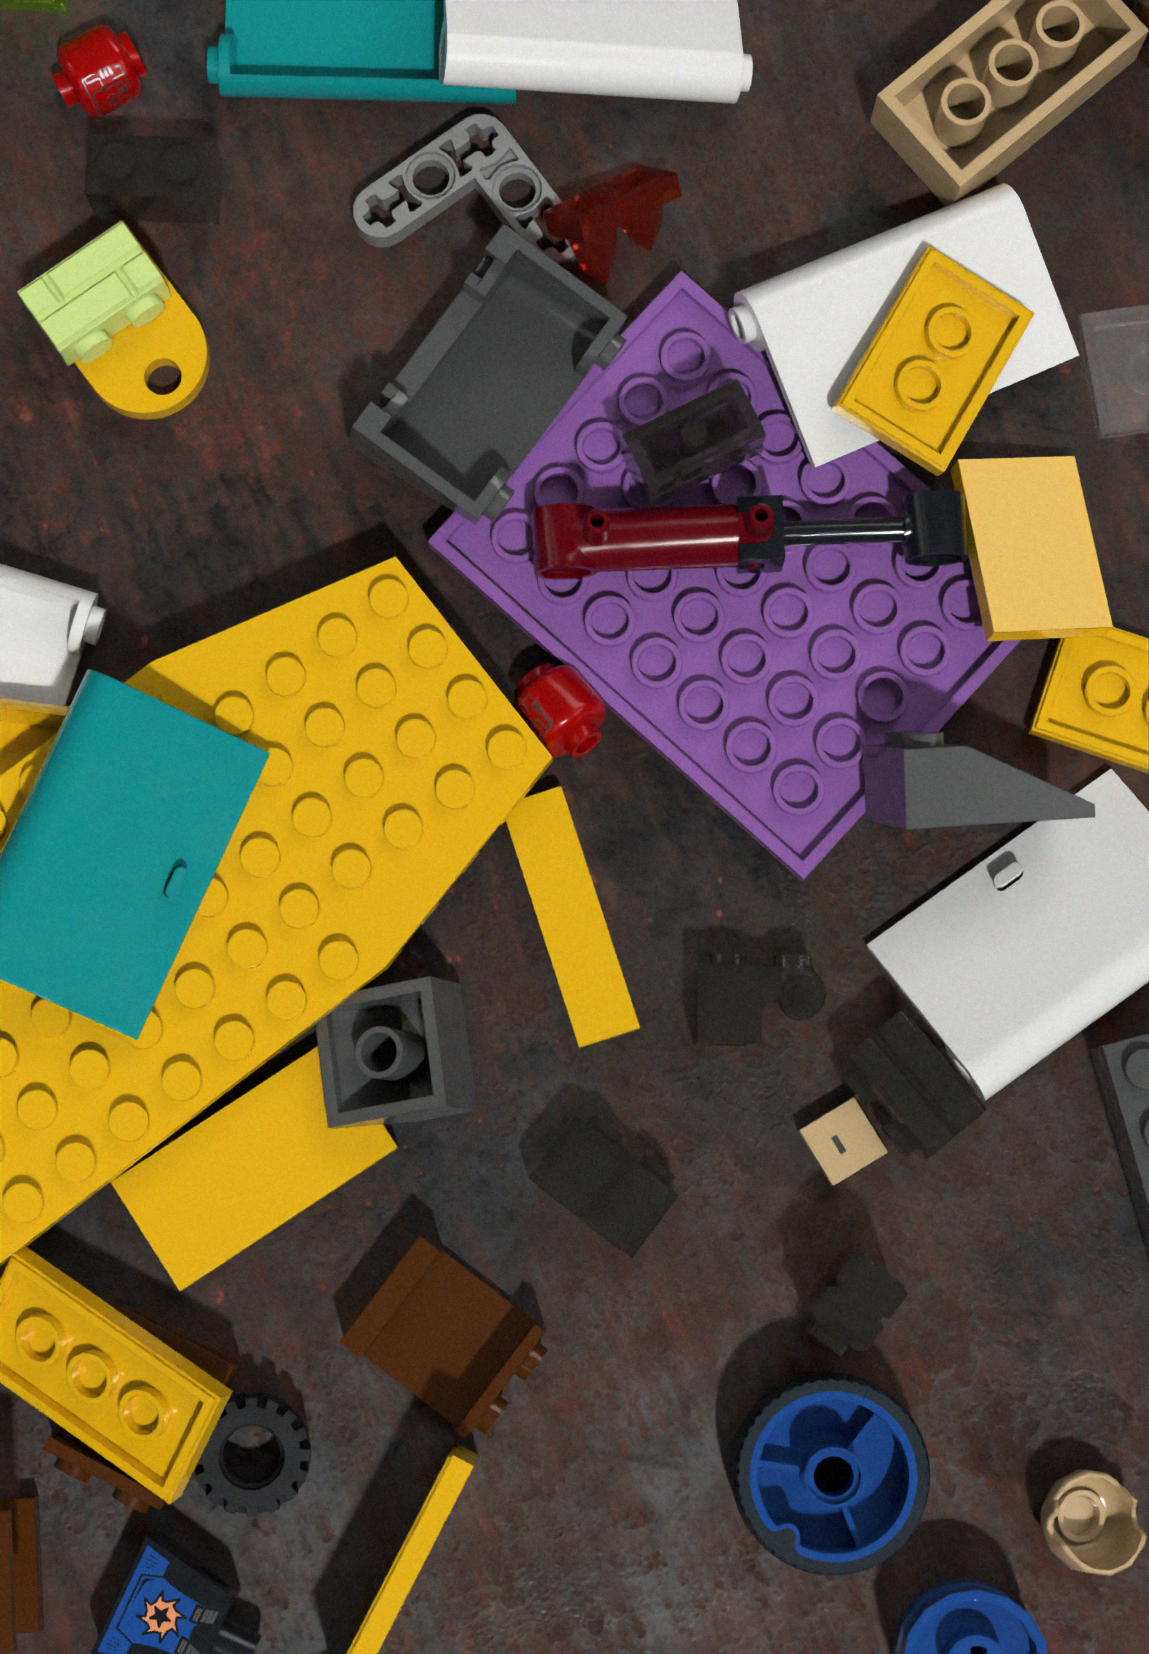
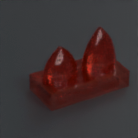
M638 164L543 211L548 235L569 240L574 256L585 273L600 285L607 286L616 258V229L622 227L632 242L647 251L652 250L662 225L663 205L682 196L677 172Z

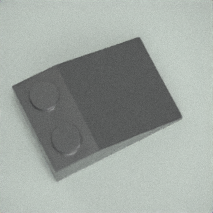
M922 730L884 732V744L863 745L866 822L901 829H922L1095 817V804L969 746L944 744V732H923Z

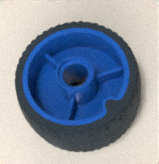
M828 1371L803 1374L784 1381L769 1390L756 1402L744 1418L734 1441L730 1466L733 1497L742 1520L750 1533L761 1546L780 1561L793 1568L817 1575L838 1576L858 1573L870 1569L893 1556L903 1547L916 1530L923 1516L930 1490L931 1476L928 1451L923 1436L910 1413L893 1395L867 1379L842 1372ZM830 1456L844 1459L849 1469L845 1485L833 1492L817 1488L814 1481V1470L817 1464Z

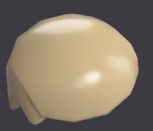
M1076 1470L1056 1480L1049 1490L1040 1513L1042 1533L1047 1547L1062 1563L1076 1571L1111 1576L1132 1566L1144 1547L1147 1537L1137 1521V1498L1106 1472Z

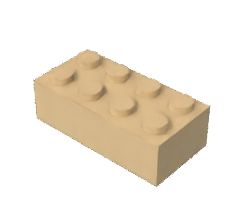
M992 0L877 94L870 123L946 207L972 196L1134 62L1149 30L1122 0Z

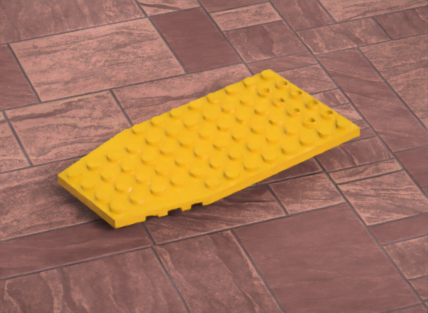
M396 556L156 659L124 682L128 686L269 752L270 755L137 1040L0 979V1267L10 1259L11 1255L27 1247L335 1010L356 991L361 990L387 970L419 926L423 925L436 909L439 901L458 877L467 870L479 855V851L497 828L506 821L553 762V757ZM57 733L0 776V853ZM175 868L172 870L171 875H170V877H169V879H168V881H167V883H166V885H165V887H164V894H165L166 886H167V884H168V882H169V880H170V878H171V876H172L173 871L175 870Z

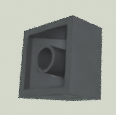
M428 976L359 990L315 1024L328 1128L417 1122L477 1111L460 983Z

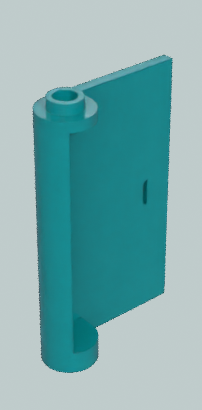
M226 0L225 33L220 34L218 46H208L207 50L208 83L218 84L221 97L517 104V90L440 84L439 46L444 18L443 0Z
M87 669L0 853V979L137 1040L270 753L114 678ZM175 868V870L173 871V874H172V876H171V878H170V880H169V882H168V884H167V886H166L165 894H164V887H165V885H166V883H167V881H168V879H169V877H170V875H171L172 870Z

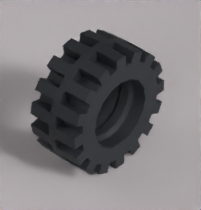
M263 1392L235 1394L234 1397L229 1398L194 1469L199 1487L203 1488L206 1497L213 1504L221 1505L224 1507V1511L234 1515L236 1512L245 1513L246 1517L258 1516V1513L266 1511L272 1513L280 1509V1506L286 1501L290 1502L298 1494L299 1488L306 1480L311 1461L309 1435L297 1411L295 1412L284 1400L269 1396L268 1393ZM245 1426H259L268 1430L276 1438L280 1447V1458L276 1468L268 1476L260 1480L246 1481L236 1477L227 1468L224 1461V1447L227 1439L236 1430Z

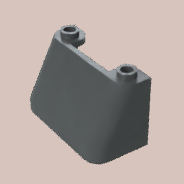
M505 224L501 226L486 246L484 252L487 255L480 262L474 273L471 272L466 278L462 290L391 384L388 383L383 389L380 396V404H374L371 401L353 424L349 443L350 446L372 462L475 525L483 515L492 522L495 521L515 493V490L506 485L593 366L597 365L605 371L627 341L618 334L627 318L625 313Z

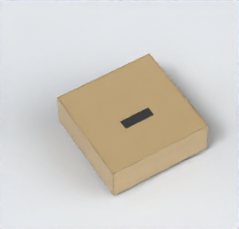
M854 1097L798 1130V1133L831 1186L836 1185L888 1153Z

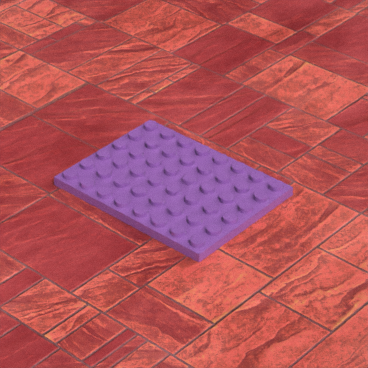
M680 271L621 334L627 341L608 368L604 371L597 365H594L506 484L515 490V493L495 521L492 522L483 515L475 525L454 512L427 542L428 546L556 662L560 665L575 667L615 715L803 882L866 812L863 745L884 744V732L909 730L939 732L1021 640L986 642L969 556L964 562L934 567L912 566L905 563L902 542L785 546V561L782 571L770 573L737 574V567L597 572L590 577L571 580L543 579L534 575L532 511L543 505L580 503L593 506L595 509L736 504L737 497L783 495L784 521L901 517V498L905 495L931 490L877 442L818 467L811 468L766 350L757 352L749 343L741 344L732 331L728 311L683 271Z

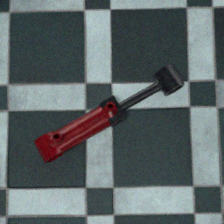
M948 489L924 490L907 494L901 498V517L784 521L783 495L737 497L736 504L595 509L593 506L580 503L548 504L539 506L532 511L534 575L543 579L571 580L590 577L597 572L737 567V574L781 572L785 561V546L902 542L906 564L921 567L952 565L968 559L965 494Z

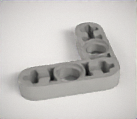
M474 114L463 119L366 187L356 197L353 205V218L359 236L369 245L378 248L390 247L399 243L471 191L477 189L502 224L507 225L564 269H570L578 261L581 253V229L576 219L506 127L497 118L487 114ZM477 135L483 141L493 137V154L485 157L480 151L472 153L463 160L464 171L467 174L460 176L454 160L446 153L452 150L456 161H459L471 151V137ZM426 167H437L447 173L449 182L441 193L426 195L416 189L414 185L416 175ZM521 179L533 186L536 194L529 205L522 208H513L502 201L500 197L501 189L511 180ZM401 185L404 186L409 201L417 209L412 212L409 211L405 200L391 212L393 219L391 226L385 228L379 221L369 225L372 220L370 208L378 204L382 210H389L400 202L399 191L396 188ZM545 207L550 209L543 212V223L555 236L561 235L564 232L567 234L564 252L558 253L553 247L547 248L544 251L541 249L543 246V233L534 220L542 213ZM529 223V225L527 226V228H523V227L521 226V225H525V224Z

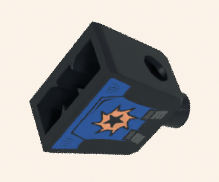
M154 1530L145 1537L90 1654H255L262 1635L228 1619L241 1592L235 1584L168 1536Z

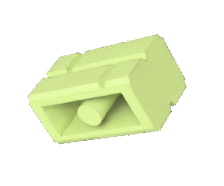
M122 221L17 291L32 317L68 366L78 359L82 363H89L101 357L112 346L113 340L111 337L129 324L139 328L152 322L164 310L165 305L163 301L171 296L161 274Z

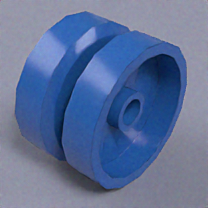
M969 1578L941 1581L916 1595L898 1619L892 1644L893 1654H970L971 1647L974 1646L977 1647L979 1654H1048L1046 1640L1026 1610L996 1586Z

